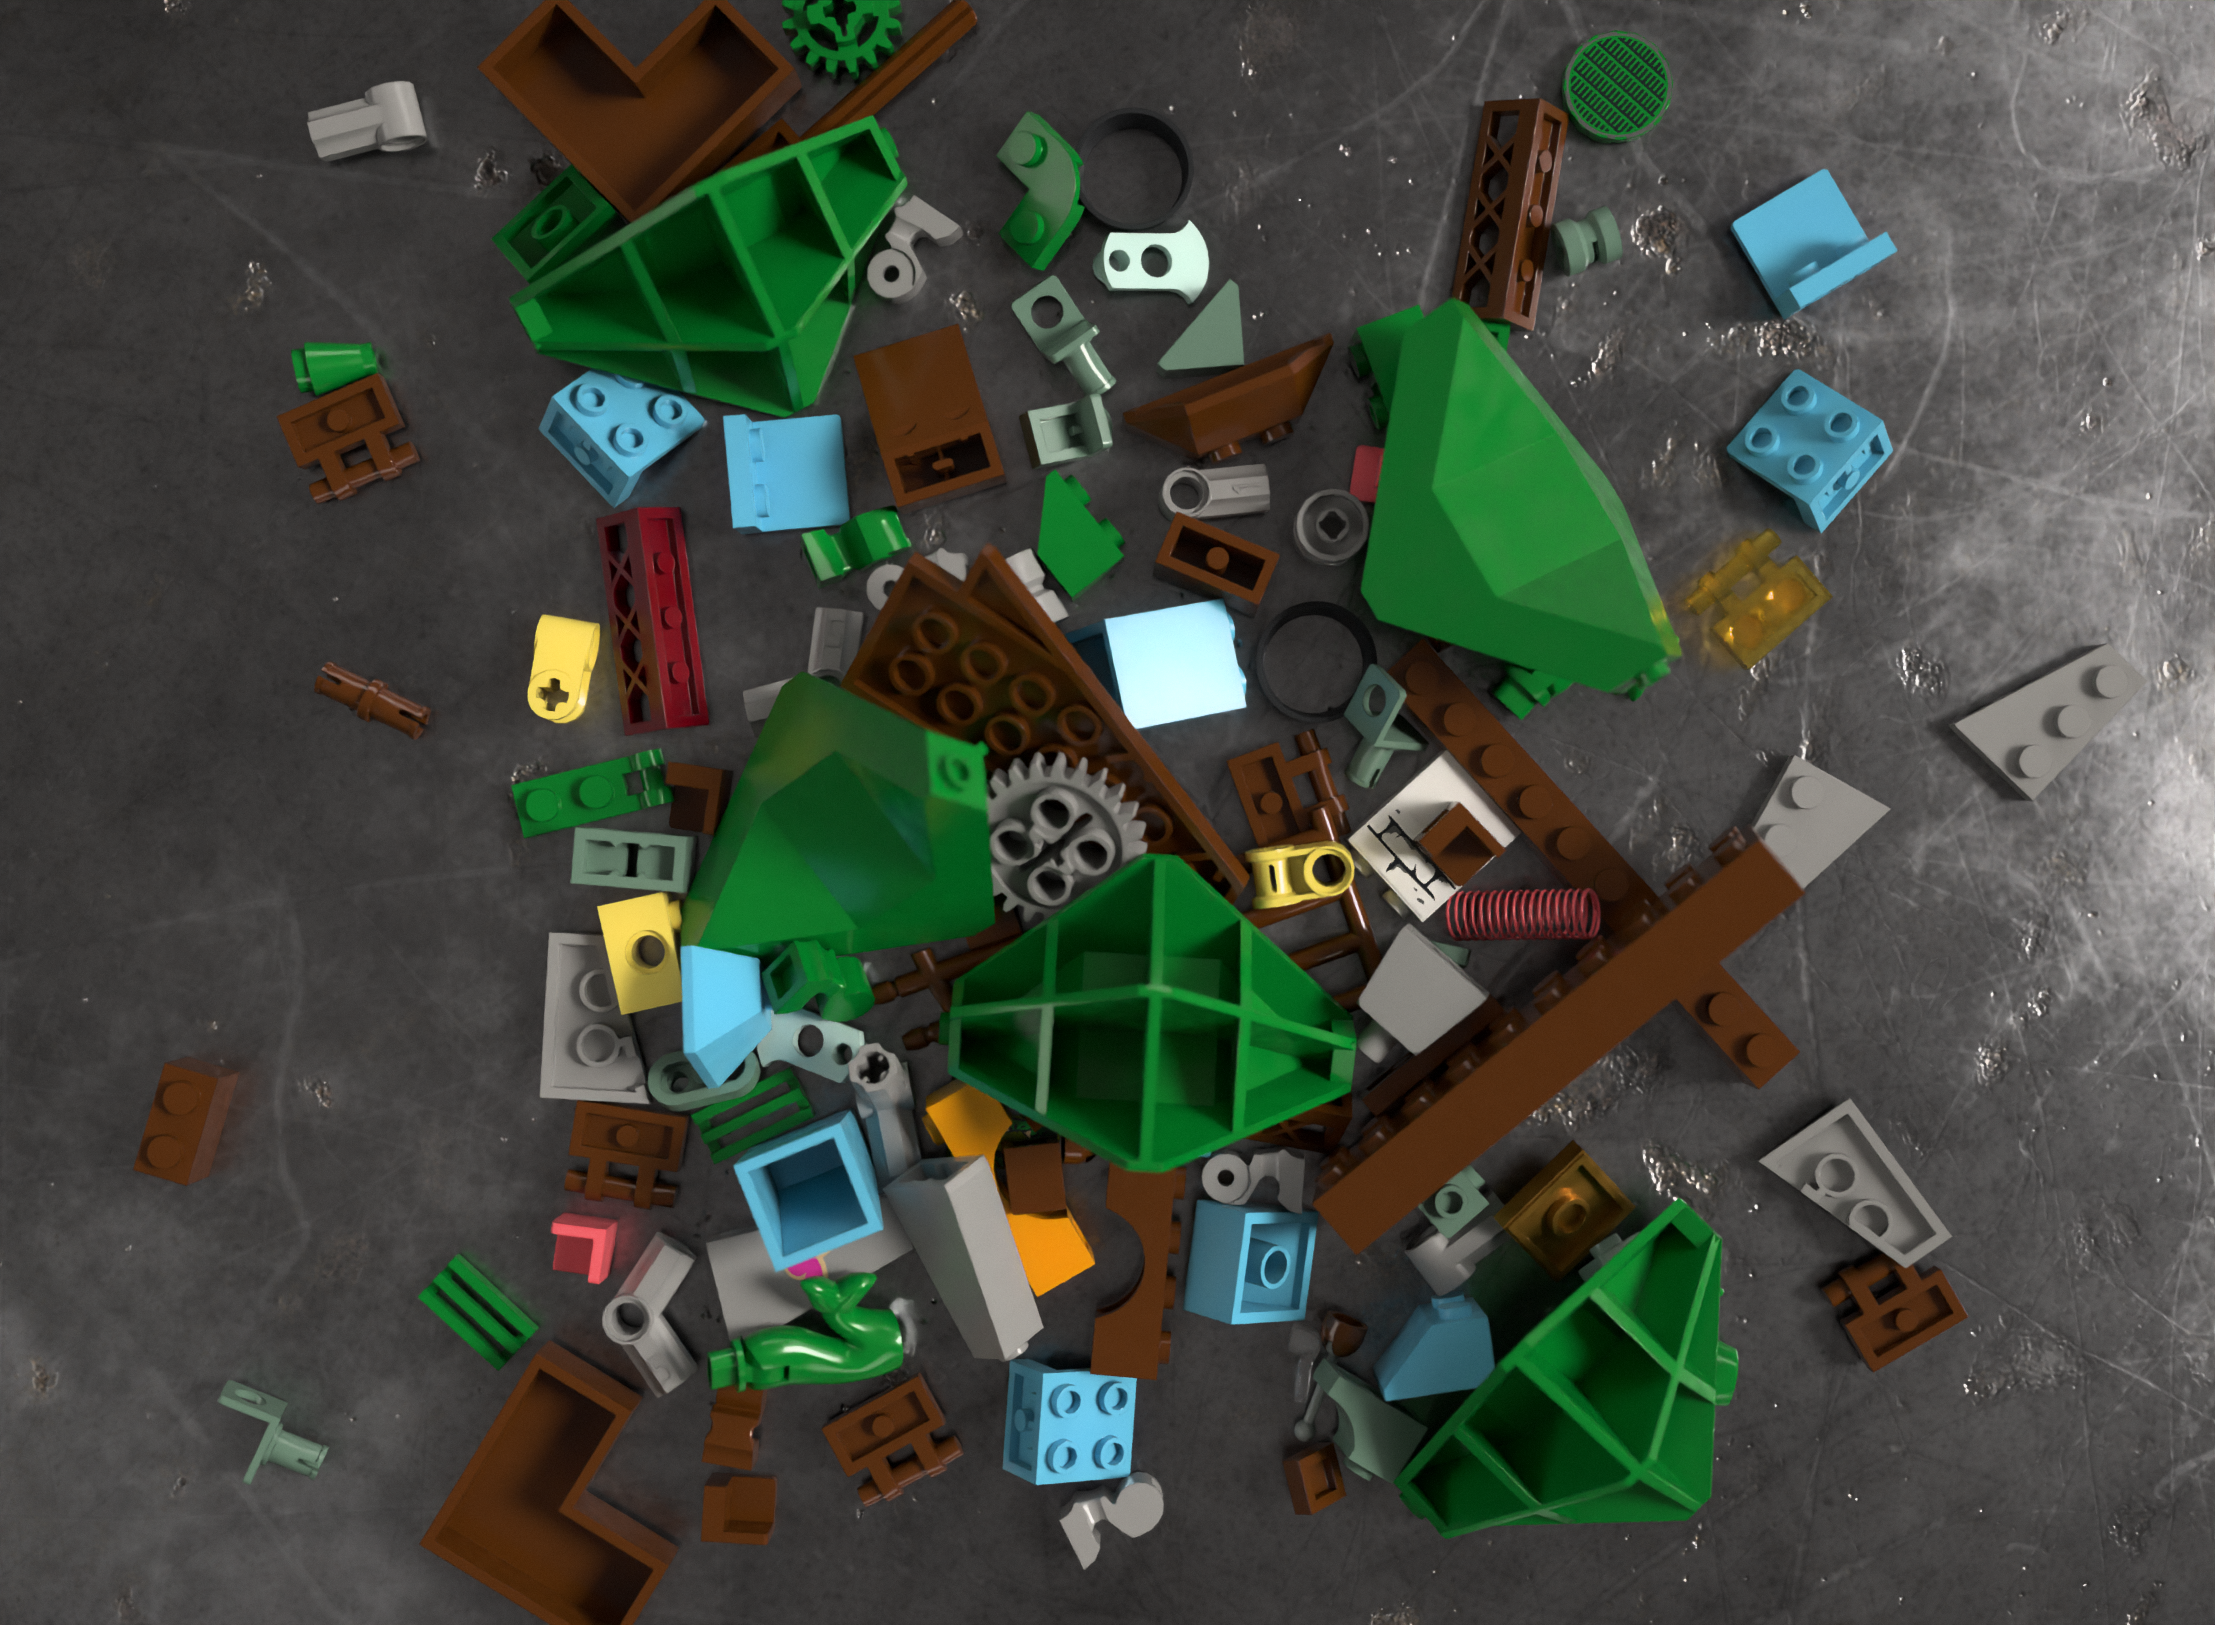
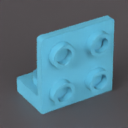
M1826 169L1818 171L1738 218L1730 227L1784 320L1877 266L1897 252L1887 232L1869 241L1835 181Z
M591 369L552 396L538 429L603 498L615 508L630 497L643 470L698 431L705 419L677 390Z
M1795 369L1726 449L1730 458L1794 498L1804 523L1819 533H1822L1893 452L1882 419L1800 369Z
M746 414L723 416L732 523L736 531L745 535L841 526L851 519L842 419L839 415L752 422Z
M1031 1359L1010 1360L1003 1469L1034 1485L1128 1477L1131 1470L1137 1378L1090 1374V1368L1055 1370Z

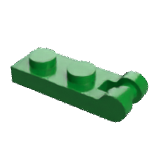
M662 749L644 751L627 757L511 785L524 839L675 802L671 786H665L660 766L665 765ZM639 772L644 792L630 795L626 775Z

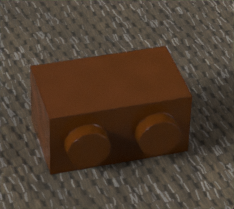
M1177 511L1156 558L1153 576L1210 600L1224 598L1226 607L1254 618L1280 554Z
M190 1057L164 1063L133 1170L185 1186L209 1177L239 1072Z

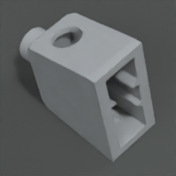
M1409 923L1398 933L1357 1001V1004L1373 1020L1356 1038V1046L1376 1063H1380L1398 1041L1410 1052L1418 1055L1480 1006L1490 993Z

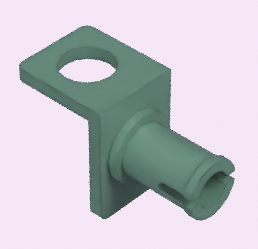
M1050 275L1011 302L1010 307L1042 356L1054 364L1063 361L1085 393L1084 396L1096 393L1101 395L1116 383V379L1109 373L1090 343L1092 338L1100 332L1095 324L1084 319L1056 276ZM1042 296L1055 297L1062 307L1060 321L1050 328L1038 326L1031 316L1033 303Z
M1376 664L1369 665L1344 713L1347 720L1364 736L1350 764L1346 766L1344 773L1355 784L1364 788L1370 786L1371 789L1377 786L1378 779L1394 750L1425 751L1429 745V742L1402 715L1397 714L1406 698L1405 690L1380 665ZM1378 685L1383 688L1386 696L1382 712L1370 711L1369 696L1374 687Z
M228 1380L217 1402L269 1423L242 1482L250 1485L259 1465L265 1466L267 1461L309 1477L308 1479L314 1481L329 1446L320 1445L282 1430L284 1424L280 1423V1419L288 1402L238 1382ZM241 1398H245V1399L251 1400V1401H253V1402H255V1403H257V1404H253V1403L247 1402V1401H245V1400H243V1399H241Z

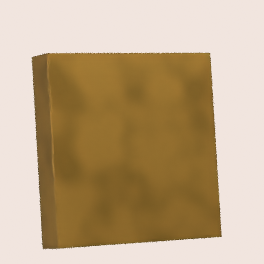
M1572 1140L1493 1218L1558 1283L1590 1252L1589 1250L1600 1243L1636 1206L1593 1159Z

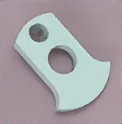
M1188 220L1182 229L1176 233H1109L1105 237L1101 251L1095 256L1092 267L1097 279L1105 283L1109 291H1171L1182 296L1189 305L1196 300L1206 283L1209 258L1203 237L1195 225ZM1146 248H1158L1166 255L1168 268L1164 276L1152 277L1142 268L1141 256ZM1111 253L1119 262V271H1115L1110 266L1109 256Z
M803 1007L801 1010L789 1014H774L773 1010H771L772 1029L757 1045V1050L762 1067L768 1068L774 1062L786 1061L838 1083H846L850 1079L848 1063L844 1057L845 1050L850 1046L852 1049L851 1060H853L858 1054L859 1047L867 1045L864 1040L863 1031L841 1022L827 1021L822 1019L820 1014ZM814 1025L823 1034V1047L815 1056L807 1057L799 1049L798 1037L805 1027Z

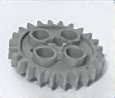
M1040 752L1035 753L1030 769L1019 758H1015L1008 770L1009 775L997 768L990 779V785L986 784L993 895L996 896L1003 893L1007 896L1003 907L1005 912L1010 911L1017 904L1023 906L1025 922H1029L1036 911L1043 913L1044 920L1136 857L1146 853L1147 843L1139 840L1143 837L1146 823L1132 820L1136 815L1139 806L1138 802H1120L1126 785L1120 783L1110 788L1104 785L1108 773L1106 768L1098 771L1093 777L1086 774L1087 759L1084 757L1081 758L1074 769L1067 767L1066 758L1062 752L1058 753L1053 766H1047ZM1055 799L1061 801L1068 810L1059 811L1053 809L1047 804L1046 800ZM1084 813L1092 815L1073 825L1075 820ZM1069 830L1066 840H1062L1063 834ZM1005 831L1019 832L1025 837L1026 841L1013 840ZM1046 840L1049 844L1045 849L1041 851L1044 841ZM1093 840L1099 842L1104 846L1105 850L1096 851L1090 849L1083 841ZM1037 856L1036 860L1028 867L1021 868L1019 866ZM1043 871L1055 872L1063 878V881L1051 880L1044 875Z

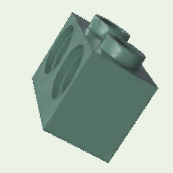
M575 827L570 883L679 893L689 892L694 881L697 836Z

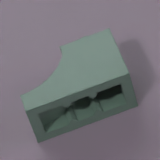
M1323 1358L1312 1377L1326 1394L1335 1401L1339 1416V1427L1333 1440L1346 1455L1342 1461L1343 1464L1366 1480L1370 1481L1375 1474L1393 1485V1481L1400 1474L1428 1430V1427L1409 1407L1397 1400L1385 1402L1380 1390Z

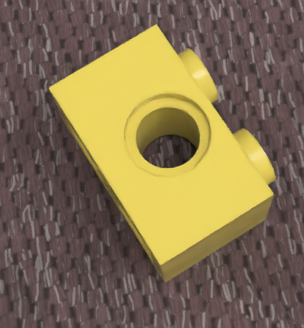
M664 891L597 906L621 1015L682 1002L681 908L683 903L680 899L673 901L672 892ZM647 935L658 938L664 946L665 955L658 966L648 965L640 956L639 946Z

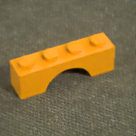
M955 1079L927 1095L926 1110L928 1114L922 1117V1121L934 1143L940 1146L946 1142L954 1157L984 1155L988 1161L1028 1282L1036 1296L1039 1297L1095 1265L1092 1247L1068 1207L1063 1210L1013 1215L1011 1213L1008 1188L1001 1181L994 1165L997 1146L1004 1133L1012 1124L1009 1106L959 1079Z

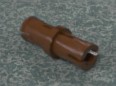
M332 661L324 665L321 671L327 674L328 679L340 685L318 675L314 685L315 693L324 695L356 710L357 717L364 721L371 722L375 719L408 735L413 740H416L422 734L423 728L418 727L419 723L405 716H409L427 725L431 708L419 705L388 690V684L377 678L371 682L338 666L337 663Z

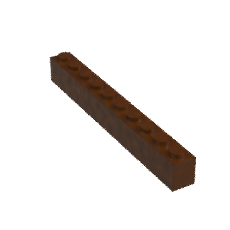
M1424 639L1412 645L1385 670L1406 692V698L1401 709L1440 751L1447 750L1522 832L1518 837L1567 890L1570 888L1574 891L1578 888L1583 891L1586 888L1594 890L1600 903V927L1610 937L1623 927L1619 920L1632 906L1643 899H1646L1651 904L1659 898ZM1578 892L1577 896L1580 904L1581 893ZM1587 893L1588 913L1592 917V900L1590 894ZM1720 963L1670 1002L1744 1084L1756 1089L1762 1088L1800 1053L1795 1045Z

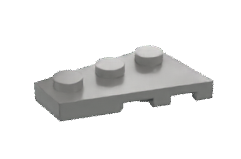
M2108 643L2100 644L2041 675L2042 677L1991 701L1987 706L1967 716H1963L1947 726L2023 799L2033 801L2148 682Z
M1789 755L1751 826L1789 868L1804 889L1891 808L1796 755Z
M549 932L540 1098L651 1104L653 1098L648 1087V1080L630 1013L621 1015L603 934Z
M1847 1098L1758 1159L1764 1166L1904 1268H1907L1952 1237L1850 1098Z

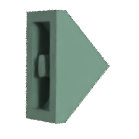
M1231 279L1228 280L1157 363L1156 372L1164 379L1222 375L1244 366L1239 286Z

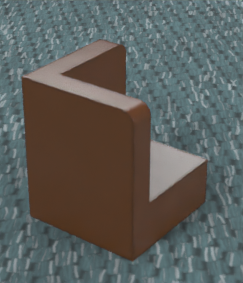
M668 761L665 783L674 785L673 797L675 801L671 804L669 826L674 829L701 832L706 835L715 836L729 804L733 771Z
M1451 802L1412 840L1457 886L1465 885L1491 858H1499L1506 851L1460 802Z
M1052 1135L1001 1142L1002 1160L1006 1170L1011 1213L1013 1215H1023L1067 1209L1060 1142L1057 1137Z
M712 1472L704 1485L701 1541L767 1545L775 1528L776 1477Z

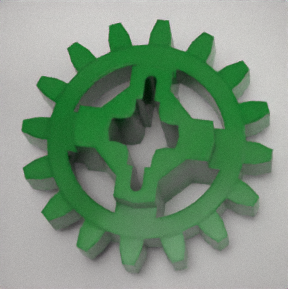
M782 0L784 12L793 16V18L782 22L786 36H797L790 44L795 56H799L809 52L806 64L812 72L818 69L822 63L826 64L829 79L835 80L840 68H847L853 80L858 79V65L866 63L874 71L878 68L875 55L879 51L890 56L895 52L893 44L887 38L888 35L897 36L902 34L901 22L891 18L902 12L900 0H842L844 9L848 11L847 36H843L841 27L836 22L837 11L839 10L837 0H818L813 5H810L812 0ZM875 29L872 36L864 44L859 46V43L866 34V32L868 30ZM812 37H815L816 40H829L838 46L839 51L821 46Z

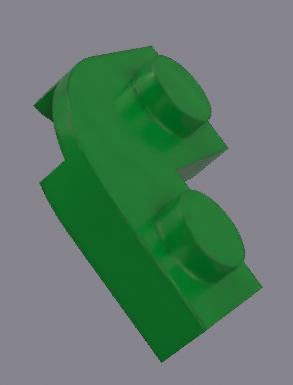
M1027 111L996 155L1029 188L998 234L1031 268L1044 271L1083 214L1085 207L1078 205L1080 194V174L1078 168L1084 164L1078 153L1040 115Z

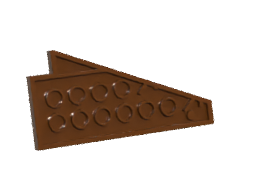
M988 542L980 551L964 581L920 553H914L904 567L840 686L850 693L927 730L972 745L982 741L989 750L983 756L985 778L989 781L997 768L1009 775L1008 770L1015 758H1019L1030 769L1033 757L1038 752L1045 759L1047 766H1053L1058 753L1062 752L1065 755L1067 767L1073 769L1081 758L1084 757L1087 759L1086 774L1092 777L1101 769L1106 768L1108 773L1104 785L1110 788L1124 783L1126 787L1120 802L1137 801L1139 804L1136 815L1132 820L1146 823L1143 837L1139 839L1147 843L1146 853L1178 855L1233 905L1244 890L1250 875L997 548ZM1055 799L1046 800L1047 804L1053 809L1059 811L1068 810L1061 801ZM1084 813L1075 820L1073 825L1092 815ZM1085 840L1098 850H1105L1104 846L1099 842Z

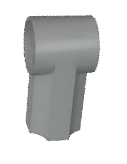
M406 81L383 83L368 89L365 92V98L308 112L307 125L310 137L319 158L324 162L375 149L384 152L409 150L421 146L428 140L414 84Z
M1265 464L1204 470L1186 467L1177 469L1166 478L1158 494L1160 512L1171 522L1177 511L1197 520L1269 513L1270 486ZM1180 483L1192 486L1197 491L1199 497L1198 505L1189 510L1177 507L1172 502L1170 496L1171 488Z
M1491 1189L1483 1195L1490 1204L1451 1238H1445L1432 1225L1416 1236L1405 1247V1254L1437 1296L1445 1295L1460 1286L1474 1273L1477 1267L1476 1263L1511 1238L1493 1218L1505 1205Z

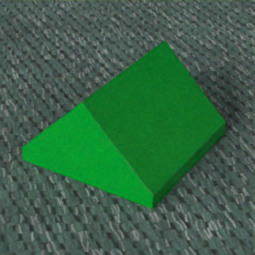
M570 165L494 235L491 240L531 285L628 225L611 205Z

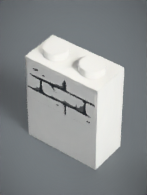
M1447 750L1439 751L1343 839L1351 847L1349 852L1351 853L1354 867L1365 879L1375 874L1389 889L1382 895L1383 899L1403 920L1412 914L1416 920L1424 922L1462 887L1455 885L1412 841L1451 802H1460L1504 848L1522 833Z

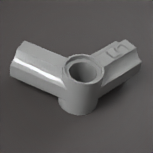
M816 607L807 673L822 680L835 677L842 682L860 649L864 613ZM792 678L742 691L747 717L756 738L760 736L781 687Z
M879 1043L860 1046L856 1057L848 1062V1069L860 1117L862 1120L866 1119L877 1177L902 1175L923 1159L914 1110H917V1098L911 1067L908 1061L899 1063L896 1055L882 1049Z
M661 1232L655 1234L614 1299L605 1307L602 1315V1326L606 1335L612 1341L621 1344L657 1398L672 1391L699 1369L662 1314L698 1257L690 1251L689 1247ZM623 1303L637 1305L644 1314L643 1326L631 1327L626 1325L620 1317V1305Z

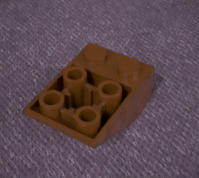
M958 324L853 356L894 499L902 515L1007 482Z

